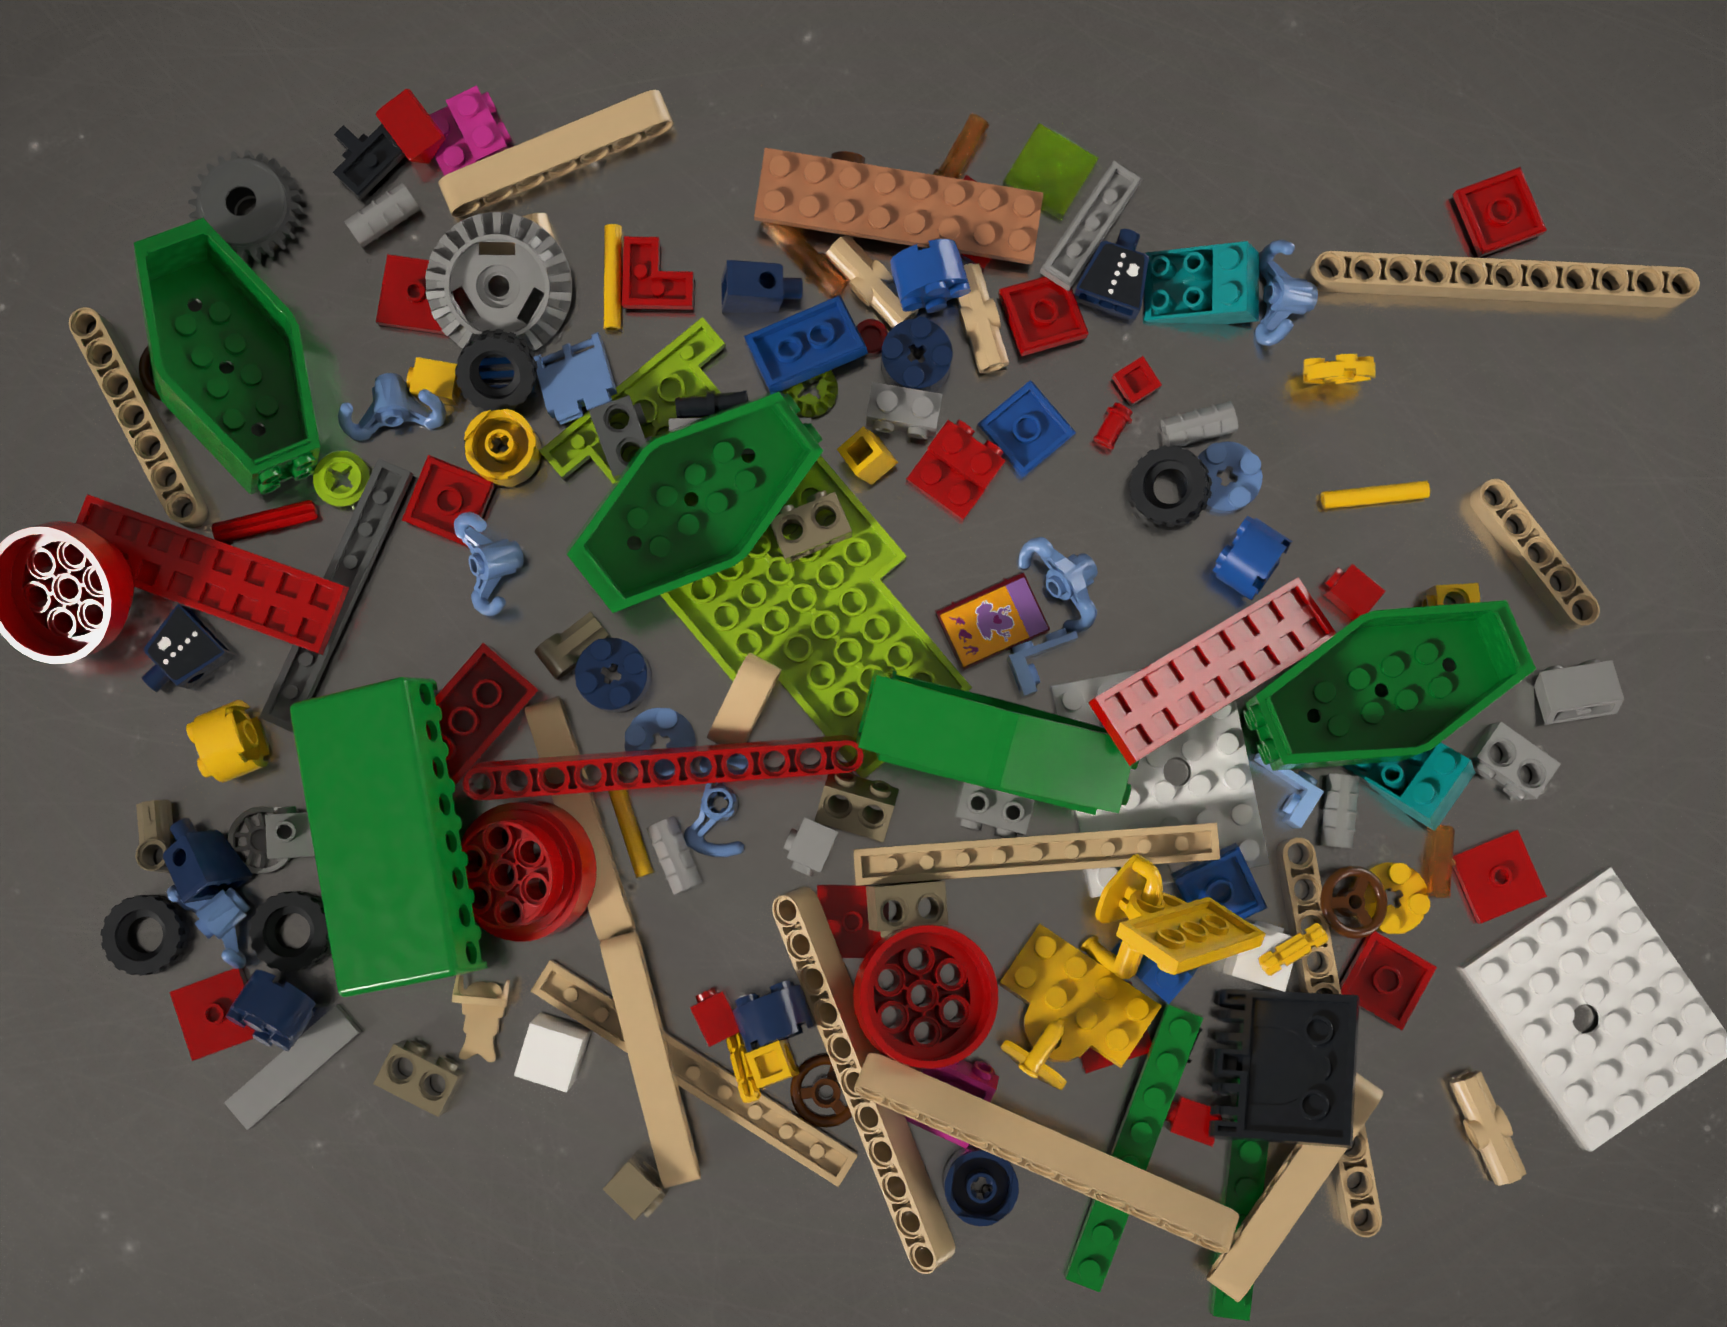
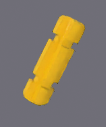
M1314 923L1304 929L1305 934L1302 935L1299 932L1276 946L1275 952L1272 953L1269 950L1261 955L1258 961L1263 971L1268 976H1272L1282 970L1281 965L1289 966L1312 952L1311 947L1315 946L1318 948L1327 943L1329 939L1324 928L1319 923Z
M737 1033L727 1038L726 1043L728 1051H730V1059L736 1082H738L740 1097L744 1103H751L760 1099L761 1092L760 1089H757L745 1053L747 1051L741 1034Z

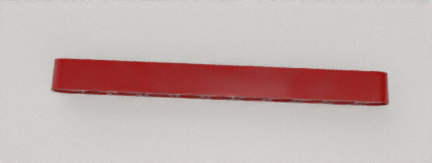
M849 735L490 761L477 763L471 767L463 778L462 786L468 797L473 800L482 801L839 774L857 770L863 762L864 754L862 748H858L856 738ZM850 745L857 750L853 760L842 762L836 757L837 751L842 746ZM814 748L820 752L818 762L812 765L803 763L800 760V755L805 749ZM778 751L784 756L783 763L775 768L766 765L764 757L768 752ZM736 753L744 755L748 759L747 766L741 770L730 768L727 760L731 755ZM703 756L710 760L712 766L707 772L698 773L691 766L692 760ZM661 759H668L674 764L675 771L667 776L661 775L655 770V763ZM623 762H631L638 768V775L634 778H625L619 773L618 766ZM589 764L595 765L600 769L602 776L599 780L589 781L583 776L582 768ZM552 767L559 768L564 773V781L559 784L549 782L546 778V770ZM514 770L524 772L528 779L527 784L522 787L513 785L509 779V773ZM476 773L487 775L491 782L490 788H477L472 780L473 775Z

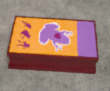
M1024 572L1003 578L1002 581L955 602L951 601V604L935 610L937 620L961 672L1007 652L1019 644L1040 637L1051 630Z

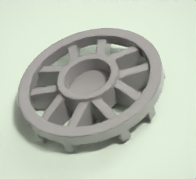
M259 806L244 811L234 820L228 833V842L236 852L250 850L245 864L251 873H271L286 865L290 858L275 859L278 863L267 867L266 821L264 812L274 814V808ZM257 813L260 826L254 827L250 815ZM244 821L249 833H236L240 823ZM235 837H247V845L235 847ZM256 854H261L260 868L252 866Z

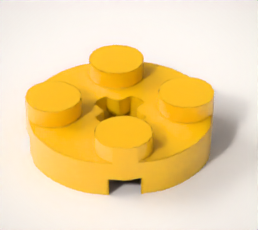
M1358 354L1336 355V361H1325V358L1303 360V383L1323 384V378L1327 382L1344 384L1368 381L1376 377L1375 362L1372 356L1358 357Z
M1383 862L1368 868L1380 879L1385 890L1389 888L1392 892L1398 891L1400 895L1397 899L1399 904L1396 907L1392 904L1387 906L1385 919L1376 931L1385 934H1402L1420 924L1430 909L1428 888L1421 875L1404 863ZM1368 884L1364 894V907L1372 918L1376 910V896L1372 887Z

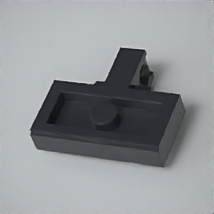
M383 124L369 137L363 133L357 138L344 125L334 134L338 142L347 150L342 154L345 160L333 173L360 200L405 157V154Z

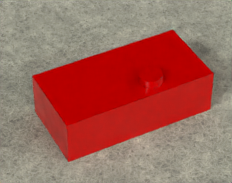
M486 643L480 645L435 697L436 706H439L442 711V719L439 720L442 740L449 749L446 763L449 778L454 781L455 788L463 780L470 768L479 762L540 692V689ZM426 723V732L431 740L430 728ZM433 760V770L437 776V766Z

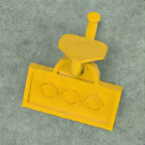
M1136 853L1104 887L1095 913L1096 919L1103 924L1128 917L1129 920L1120 922L1116 936L1122 939L1117 956L1098 942L1099 937L1096 935L1088 938L1081 945V950L1087 952L1094 960L1122 979H1130L1135 976L1143 954L1157 963L1160 970L1176 975L1260 947L1266 933L1209 896L1187 903L1176 896L1164 893L1162 878L1158 868L1152 862Z
M1039 924L999 983L1001 987L1029 1005L1024 1016V1035L1032 1050L1029 1053L1009 1040H1005L1002 1043L1001 1049L1023 1072L1062 1090L1067 1081L1045 1064L1047 1060L1051 1062H1069L1080 1058L1089 1048H1092L1122 1068L1162 1005L1042 924ZM1060 1040V1046L1055 1049L1056 1045Z

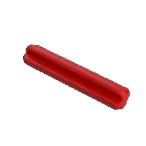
M306 500L212 524L211 528L215 540L226 542L316 520L318 518V511L312 500Z

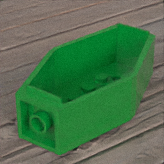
M204 218L134 242L136 275L155 388L161 401L250 495L259 491L261 495L268 494L277 490L281 486V482L291 478L299 481L314 473L313 469L316 468L321 446L300 329L293 313ZM191 301H198L201 303L202 308L194 312L188 308V304ZM223 363H230L234 370L229 374H225L220 371L219 367ZM255 425H261L265 428L266 432L262 436H256L252 433L251 429Z
M769 392L654 436L639 448L566 549V555L612 613L733 567L747 557L823 453V449L818 444L823 440L811 423H802L796 415L801 410L788 393L781 395L780 392ZM750 448L754 451L755 458L753 461H743L741 454L744 449ZM689 492H694L698 496V502L694 506H688L684 501L685 495ZM631 536H637L641 539V546L636 550L630 549L627 545V541Z
M1507 600L1374 610L1360 615L1245 703L1247 710H1244L1243 713L1249 729L1257 731L1261 741L1257 745L1259 755L1265 765L1270 764L1272 771L1403 761L1433 749L1536 670V667ZM1449 658L1455 662V669L1452 672H1448L1443 668L1442 663L1444 659ZM1377 684H1383L1387 687L1388 693L1385 697L1376 695L1375 687ZM1314 709L1319 712L1320 720L1317 723H1312L1307 719L1309 710Z
M890 666L889 672L874 669L856 741L858 748L876 752L879 761L1096 815L1097 809L1119 814L1121 805H1127L1131 793V784L1127 783L1130 770H1136L1139 761L1129 766L1104 727L1007 700L896 674V669Z

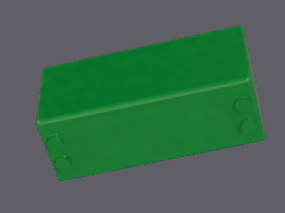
M398 677L295 702L290 706L337 989L342 997L437 980L487 968V962H482L478 942L481 939V929L478 925H475L472 903L475 900V895L468 886L465 866L468 865V856L464 851L462 852L459 829L462 827L460 817L456 815L452 793L455 792V784L448 774L446 757L449 754V749L442 740L439 720L442 719V711L439 706H436L434 691L438 690L434 679ZM420 694H424V703L421 700ZM426 723L430 728L431 740L426 732ZM433 760L437 766V776L433 770ZM439 798L443 801L444 814L439 805ZM446 834L450 839V850L448 849L446 844ZM453 871L457 878V888L453 882ZM459 909H461L463 913V924L460 921ZM466 945L470 951V962L466 956Z

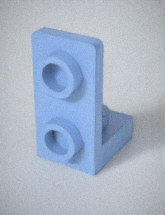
M1065 628L1047 634L1045 636L1047 642L1034 646L1031 640L1012 648L1014 654L1007 657V662L1021 699L1035 694L1038 691L1036 685L1040 683L1035 665L1033 663L1028 665L1026 659L1076 641L1078 639L1076 631L1067 634Z
M1257 753L1253 758L1254 762L1300 790L1299 794L1294 792L1285 803L1283 811L1286 812V815L1282 822L1293 829L1302 828L1324 791L1316 787L1318 781L1314 777L1299 770L1298 774L1290 769L1272 771L1270 764L1265 765L1259 753Z

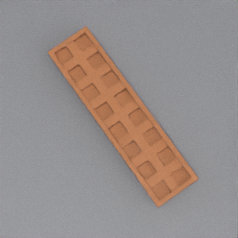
M765 148L754 220L911 246L917 244L918 247L924 248L930 247L928 242L930 240L951 239L956 242L961 254L1032 265L1043 192Z

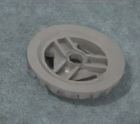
M488 212L464 219L455 224L440 238L429 258L425 276V292L431 313L445 335L450 337L461 348H464L466 343H469L476 334L480 335L486 330L496 331V329H501L503 332H512L518 338L524 339L529 349L535 351L556 334L569 311L572 298V277L564 252L557 241L543 227L523 216L506 212ZM479 242H514L515 255L480 254ZM500 275L507 279L509 291L506 295L495 296L491 293L489 281L492 277ZM461 286L480 316L478 320L472 323L465 317L454 299L453 291ZM535 287L544 292V296L527 324L517 317ZM492 354V355H489V356H487V357H490V358H492V357L501 358V357H504V356L498 355V354Z

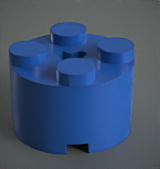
M954 240L928 241L929 248L919 250L916 244L892 257L890 260L891 273L904 312L919 308H926L928 313L938 312L947 307L946 301L965 296L971 292L961 255Z
M1247 516L1236 531L1237 535L1232 542L1234 546L1232 547L1227 544L1216 559L1215 562L1217 564L1212 571L1216 573L1217 579L1252 601L1280 564V556L1283 553H1287L1293 541L1258 518L1253 519Z

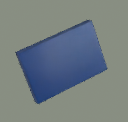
M841 295L744 336L769 392H781L868 354L867 347Z

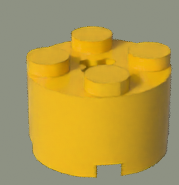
M513 410L484 411L470 422L465 431L464 441L467 461L480 476L493 482L495 485L508 488L514 487L530 478L540 463L542 454L539 450L542 449L538 435L528 421ZM502 443L509 448L507 451L502 452L497 449L498 445Z
M235 700L198 715L194 718L193 722L186 725L187 735L195 744L199 754L197 765L204 777L213 776L219 782L225 783L267 766L269 761H263V756L270 754L266 733L258 717L250 718L245 710L249 709L250 706L244 701Z

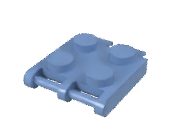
M599 332L591 334V339L573 346L570 343L562 346V350L547 356H534V360L537 361L538 368L536 371L546 410L551 418L556 417L560 425L583 417V406H586L587 410L612 402L611 396L617 394L604 343ZM594 345L593 348L574 355V352ZM565 356V359L545 366L546 363Z

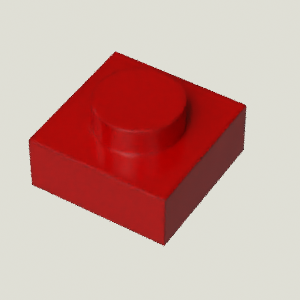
M1143 356L1112 376V379L1130 406H1133L1162 386Z

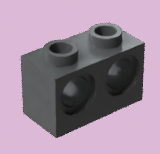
M629 395L589 409L615 481L628 465V462L622 458L624 450L630 446L640 448L652 438V436L645 438L641 428L642 424L647 423L640 403L632 404ZM624 413L629 416V423L625 428L614 429L610 426V421L615 414Z

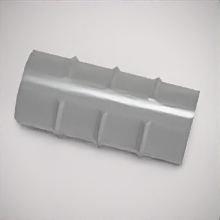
M400 183L390 191L386 190L384 195L375 201L372 200L363 209L357 210L355 214L344 220V222L363 248L375 239L378 240V237L387 231L393 230V227L402 221L407 220L408 217L419 211L420 207L405 185Z
M1231 401L1216 405L1212 404L1201 409L1195 408L1194 411L1182 414L1178 413L1175 416L1161 419L1160 422L1162 435L1168 447H1173V445L1186 447L1188 444L1199 441L1204 442V440L1221 437L1238 430L1237 416Z
M1327 774L1326 790L1324 791L1325 802L1322 809L1324 811L1323 824L1321 826L1322 846L1353 849L1354 832L1356 831L1355 820L1358 813L1356 811L1357 798L1359 796L1358 776Z
M675 816L647 827L646 830L651 839L652 846L656 851L659 863H661L673 894L677 895L702 884L697 871V865L694 864L689 852L690 849L686 845L683 832H681Z

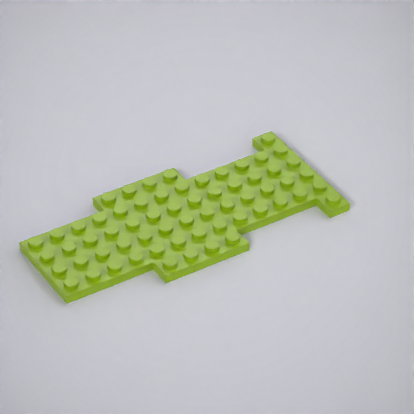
M703 317L700 318L617 386V394L611 396L612 401L629 395L633 405L640 403L647 423L641 425L645 438L654 437L669 431V418H677L675 397L707 395V391L715 390L716 394L721 393L701 370V367L726 347L724 341ZM589 410L584 413L583 417L578 418L539 450L563 480L591 458L612 484L615 483ZM624 413L615 414L610 421V426L614 429L625 428L629 423V416ZM636 446L626 448L623 452V460L629 463L639 448ZM741 455L743 461L751 462L754 460L755 455ZM820 455L784 506L792 504L794 508L806 504V499L815 493L826 491L828 495L835 492L852 530L851 538L786 564L769 525L747 557L738 564L663 593L661 597L732 681H734L743 661L750 652L782 669L778 681L825 736L849 735L857 738L874 669L889 672L890 666L896 669V674L966 691H970L972 687L881 581L906 560L907 556ZM689 492L685 495L684 501L688 506H694L698 502V496L694 492ZM823 510L817 514L815 520L821 526H830L836 520V516L832 511ZM789 524L783 530V536L788 540H796L803 533V529L797 524ZM850 745L842 746L838 750L847 762L854 759L857 751ZM862 749L864 754L863 762L855 772L859 777L867 778L884 762L878 760L876 752Z

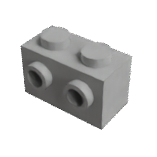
M872 382L866 426H871L873 430L883 433H893V430L906 432L908 436L918 439H928V436L935 437L943 394Z
M1591 659L1580 663L1578 666L1566 668L1562 665L1550 666L1539 673L1534 685L1545 725L1617 714L1624 701L1613 660L1600 662L1597 659Z
M963 782L954 817L962 819L960 824L962 827L981 831L982 825L996 828L995 835L1016 838L1017 834L1026 835L1035 800Z
M296 806L275 807L274 814L265 815L267 859L315 857L307 812L297 813Z
M804 817L799 831L792 828L784 845V849L789 851L787 858L794 861L791 868L808 876H812L814 871L822 873L839 832Z

